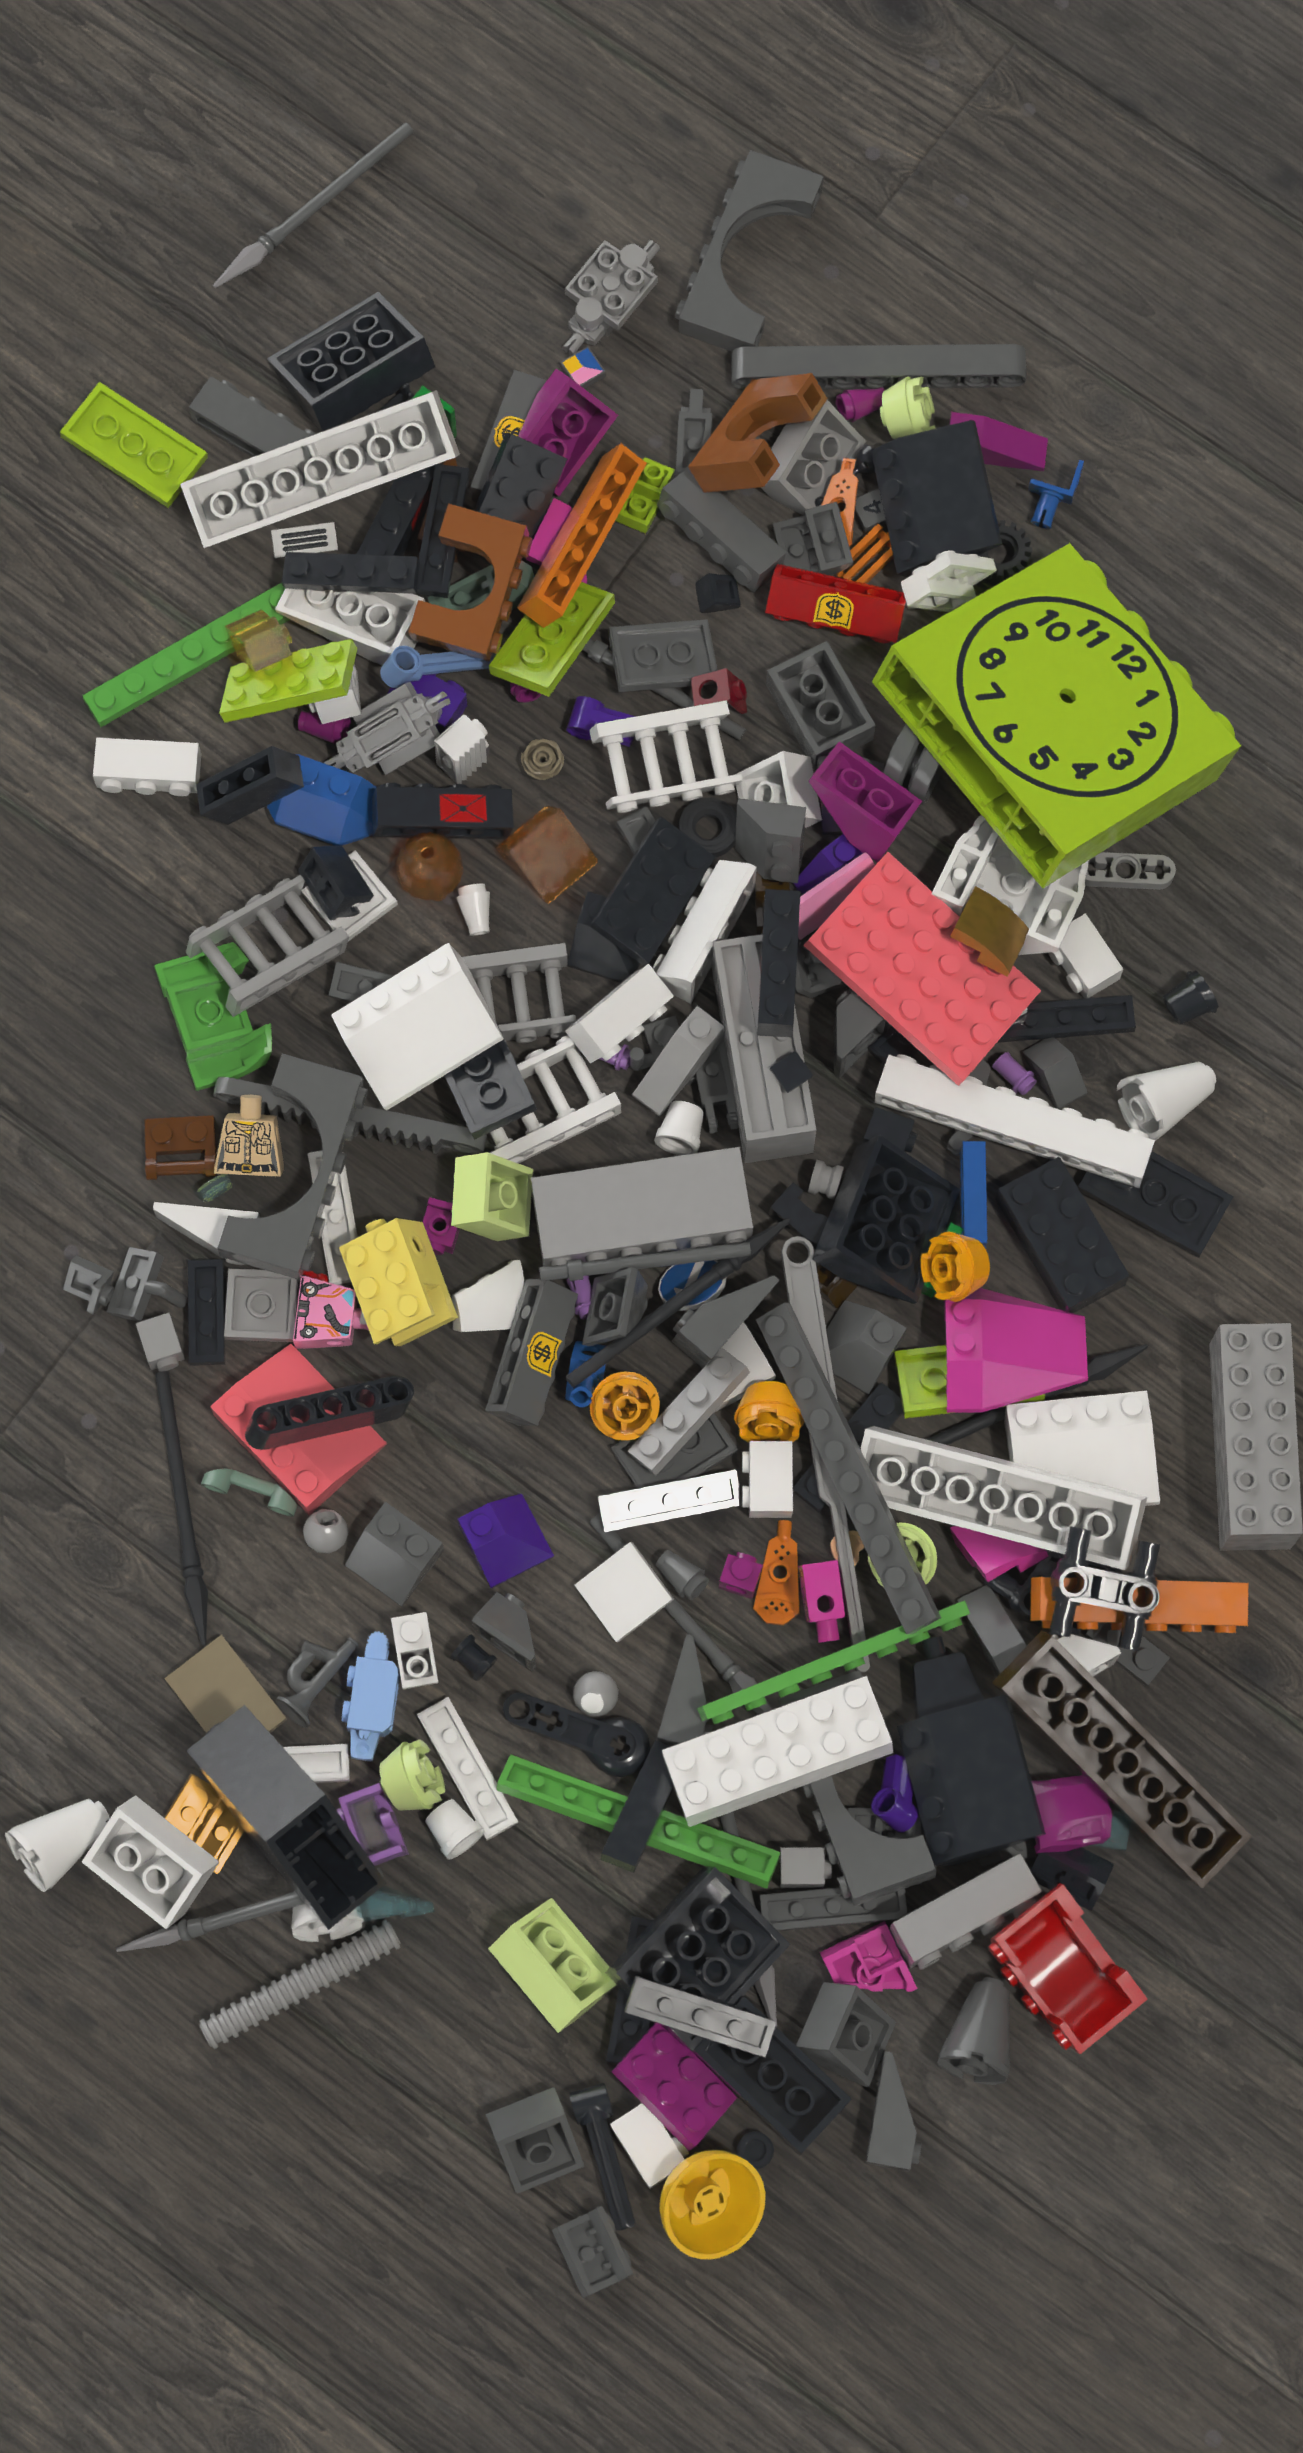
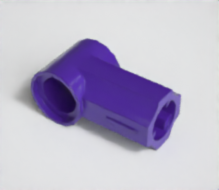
M579 696L575 700L566 730L574 737L591 740L589 730L595 724L636 716L605 708L603 703L591 697ZM634 736L623 738L621 745L630 747Z
M896 1754L886 1757L881 1790L874 1796L871 1810L893 1830L905 1832L917 1821L918 1808L912 1803L913 1787L905 1757Z

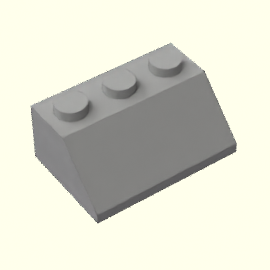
M827 400L812 421L786 423L771 448L780 466L765 487L761 488L772 500L804 516V510L816 507L815 499L817 497H825L832 476L840 472L843 458L854 459L856 453L863 447L866 440Z

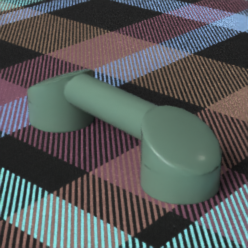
M234 1469L212 1470L206 1472L203 1476L201 1486L211 1491L227 1494L230 1485L233 1484L271 1497L267 1506L270 1510L290 1517L295 1515L297 1503L278 1484Z

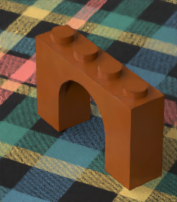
M813 373L751 380L688 466L704 493L765 487L780 464L765 439H754L772 427L786 423L812 421L827 401V397Z
M448 503L438 535L442 544L476 553L488 560L495 572L494 585L489 596L480 605L468 610H452L418 600L408 632L412 640L490 662L492 653L497 654L500 649L503 635L499 633L502 621L507 622L510 617L513 603L509 601L512 588L517 590L520 585L523 571L519 569L522 556L527 558L529 555L532 538L529 537L526 525Z

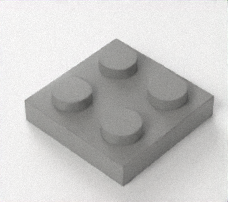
M228 1268L225 1340L293 1342L299 1280L267 1270Z

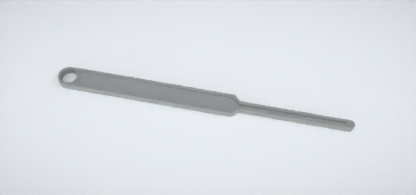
M792 1237L785 1242L781 1250L788 1303L791 1304L837 1400L816 1262L812 1260L814 1255L813 1246L806 1238ZM792 1243H801L807 1248L808 1258L805 1262L797 1264L788 1259L786 1250ZM809 1432L819 1498L830 1507L849 1632L853 1646L865 1641L866 1637L845 1505ZM868 1655L863 1657L865 1664L855 1668L860 1670L861 1673L866 1672L870 1668Z

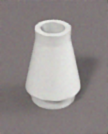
M472 884L458 888L459 896L456 899L469 928L470 936L489 933L490 892L486 891L485 884Z

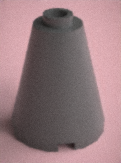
M986 1977L982 1981L974 1983L938 2054L937 2064L943 2071L960 2079L963 2078L964 2073L975 2076L974 2082L979 2084L997 2085L1006 2082L1010 2074V1992L1004 1987L1002 1981Z

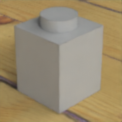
M170 1313L136 1323L151 1370L157 1368L161 1372L171 1370L179 1365V1361L185 1360Z
M824 1848L780 1849V1888H824L825 1879H831L832 1865L829 1857L824 1856Z

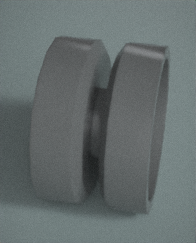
M905 724L890 751L883 773L902 787L905 786L911 776L907 790L922 800L921 804L925 805L944 769L908 725Z

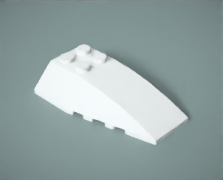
M980 815L966 834L964 833L956 842L933 889L932 895L942 900L957 915L961 916L974 887L977 886L1008 906L1029 928L1019 955L1057 952L1083 898L1089 860L1045 888H1042L985 818Z

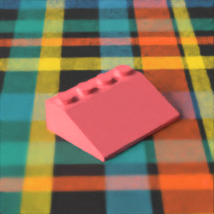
M289 1344L239 1380L210 1407L217 1420L277 1483L289 1493L297 1504L308 1515H311L387 1443L371 1426H366L266 1450L255 1449L248 1444L245 1438V1431L253 1412L258 1407L335 1389L292 1344ZM325 1410L326 1413L335 1415L332 1411ZM291 1417L295 1422L303 1423L299 1418ZM259 1425L263 1430H270L267 1426Z

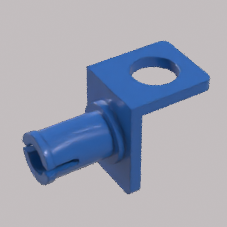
M1079 460L1069 490L1035 479L1030 480L1028 490L1040 496L1033 518L1030 521L1031 524L1039 527L1042 516L1045 514L1042 528L1051 529L1058 503H1072L1083 470L1084 461Z
M576 1341L571 1356L569 1373L592 1357L582 1353L583 1351L598 1353L606 1346L600 1344L585 1346L582 1345V1341ZM606 1364L574 1388L567 1381L565 1399L571 1401L577 1407L588 1406L592 1402L591 1397H593L595 1388L604 1380Z

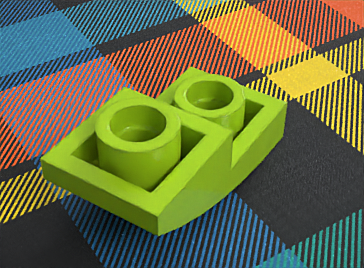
M644 457L643 460L647 464L617 516L616 522L646 534L659 509L657 504L662 488L672 481L675 469Z

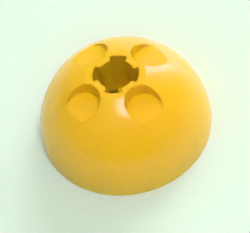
M719 2150L699 2152L680 2162L666 2179L660 2198V2216L667 2236L680 2251L698 2259L721 2258L743 2246L759 2226L765 2208L764 2184L757 2170L744 2158Z

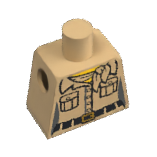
M241 1095L240 1113H228L226 1115L214 1174L279 1177L282 1175L284 1162L277 1116L261 1114L262 1096Z

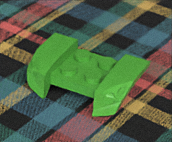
M234 942L218 946L217 948L238 975L242 974L249 960ZM204 952L192 958H189L187 955L154 965L163 995L167 997L174 1016L196 1091L215 1086L218 1077L239 1079L266 1065L272 1053L271 1023L253 1031L246 1010L234 1017L225 1007L230 987Z

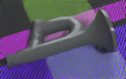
M348 1637L347 1642L335 1652L305 1641L300 1655L293 1661L287 1671L288 1684L297 1694L289 1697L278 1696L275 1700L278 1707L298 1725L308 1728L310 1726L309 1708L312 1701L345 1664L355 1648L358 1649L359 1644ZM315 1658L326 1663L310 1681L302 1680V1673Z

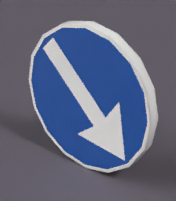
M718 1261L679 1264L668 1268L661 1277L658 1287L663 1303L670 1300L709 1271ZM726 1278L717 1281L682 1307L680 1311H687L689 1308L695 1310L701 1305L716 1299L725 1287Z

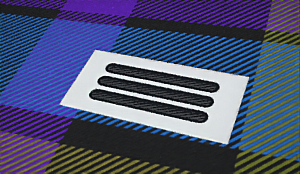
M334 522L271 530L275 558L285 557L286 552L318 553L338 550Z

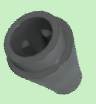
M671 1550L664 1552L656 1562V1567L660 1569L681 1598L687 1597L690 1601L694 1600L703 1592L709 1582V1579L704 1575L705 1570L674 1554Z

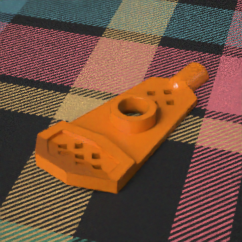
M843 458L840 472L832 476L822 505L837 502V504L845 503V509L840 512L850 547L854 532L853 523L858 478L853 475L856 459Z
M787 1520L778 1521L777 1536L769 1540L753 1610L766 1624L784 1626L799 1615L797 1543L791 1538L792 1522ZM777 1566H782L787 1570V1575L782 1579L776 1578L773 1574V1570Z

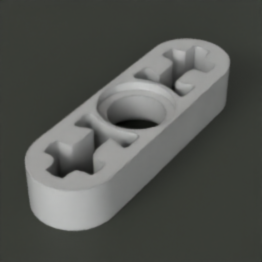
M1101 852L1091 858L1089 862L1094 863L1096 869H1105L1107 862L1111 863L1110 877H1105L1107 870H1097L1095 876H1089L1087 870L1084 885L1090 887L1160 890L1167 888L1172 883L1176 867L1174 862L1164 855ZM1129 863L1135 870L1134 876L1128 879L1121 878L1116 873L1117 865ZM1141 864L1146 865L1144 871H1154L1155 867L1159 865L1162 866L1164 872H1168L1164 874L1163 879H1158L1154 872H1145L1144 879H1139L1142 870Z

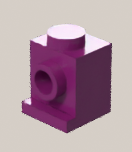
M429 1197L423 1224L434 1254L443 1255L444 1252L453 1254L460 1228L451 1225L453 1203ZM436 1222L446 1224V1228L442 1231H436L433 1225Z
M737 1552L736 1556L728 1554L719 1580L718 1589L753 1599L763 1565L756 1563L757 1559L745 1553Z

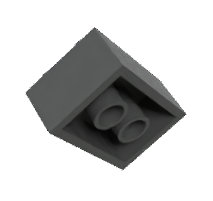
M828 641L767 670L766 686L806 756L811 757L814 769L817 768L818 756H828L838 742L854 750L874 740L876 725Z

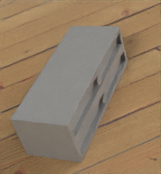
M762 934L714 941L712 951V973L720 1021L724 1026V1042L728 1056L745 1163L813 1153L816 1137V1124L808 1081L787 1093L770 1070L771 1066L794 1051L798 1053L805 1063L795 1006L792 1038L757 1036Z
M740 1147L531 1178L532 1197L543 1267L567 1264V1260L581 1259L582 1262L742 1243L752 1237L753 1224Z
M1291 1323L1220 1324L1209 1344L1220 1551L1288 1550L1293 1547L1303 1534Z

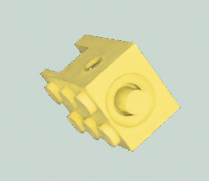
M395 1218L386 1223L385 1219H378L365 1226L366 1234L339 1247L374 1344H378L391 1337L394 1346H403L458 1318L423 1222Z

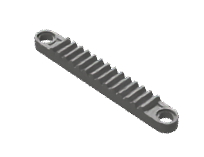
M230 1077L217 1078L213 1096L220 1101L240 1106L241 1095L262 1096V1115L266 1111L270 1112V1115L277 1117L279 1114H282L287 1123L293 1117H296L298 1125H303L306 1120H310L297 1106L283 1098L274 1096L272 1086ZM364 1106L363 1109L357 1108L353 1119L357 1121L354 1137L360 1131H363L366 1139L369 1140L374 1134H377L379 1142L382 1143L387 1137H391L393 1145H397L400 1140L405 1141L406 1148H410L414 1143H418L420 1151H424L429 1145L432 1146L434 1154H437L441 1148L473 1155L480 1154L484 1151L487 1135H483L474 1140L468 1127ZM310 1120L312 1128H316L313 1122Z

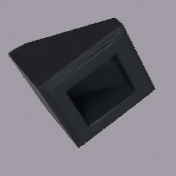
M707 573L696 582L695 588L701 613H712L741 607L737 581L733 575Z

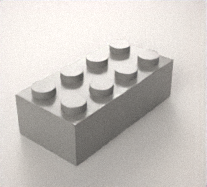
M1020 1853L893 1922L889 1930L909 1969L918 1965L920 1970H923L939 1961V1958L942 1957L940 1952L950 1948L951 1952L954 1953L970 1944L974 1939L972 1936L974 1933L981 1930L985 1936L1003 1926V1923L1006 1922L1004 1917L1011 1913L1017 1918L1036 1903V1899L1042 1891Z

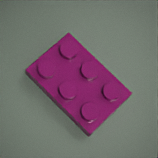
M657 2022L651 2026L612 2070V2073L688 2151L696 2147L737 2099L692 2051Z

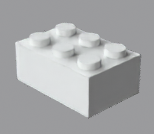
M135 1795L117 1807L82 1863L167 1929L185 1915L219 1864V1861Z

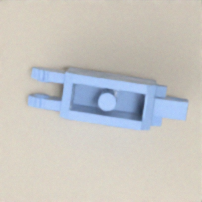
M380 1631L371 1633V1636H368L365 1657L357 1656L356 1666L350 1665L348 1670L347 1687L353 1688L351 1701H344L342 1722L347 1723L348 1732L351 1733V1758L356 1760L373 1761L379 1738L385 1737L393 1730L400 1673L395 1663L388 1660V1648H390L388 1646L389 1642H387L388 1638H386L387 1636L383 1632L380 1633Z

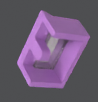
M380 1783L339 1798L341 1808L337 1809L338 1814L374 1866L397 1857L409 1855L391 1801L385 1796Z

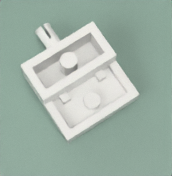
M952 550L938 554L936 560L927 566L916 568L912 572L913 575L901 582L907 608L910 610L922 608L951 612L976 597L973 585L997 571L994 560L992 558L979 557L977 554H958Z

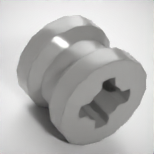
M817 1159L808 1193L814 1195L818 1192L824 1193L829 1199L835 1200L844 1167L840 1165L834 1167L826 1166L824 1161Z

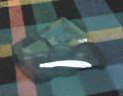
M379 1890L360 1905L364 1922L396 1915L407 1918L434 1912L432 1902Z

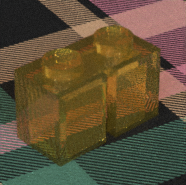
M262 609L225 626L237 656L255 672L292 655L288 644L292 643L288 629L284 624L280 625L275 616L270 618Z

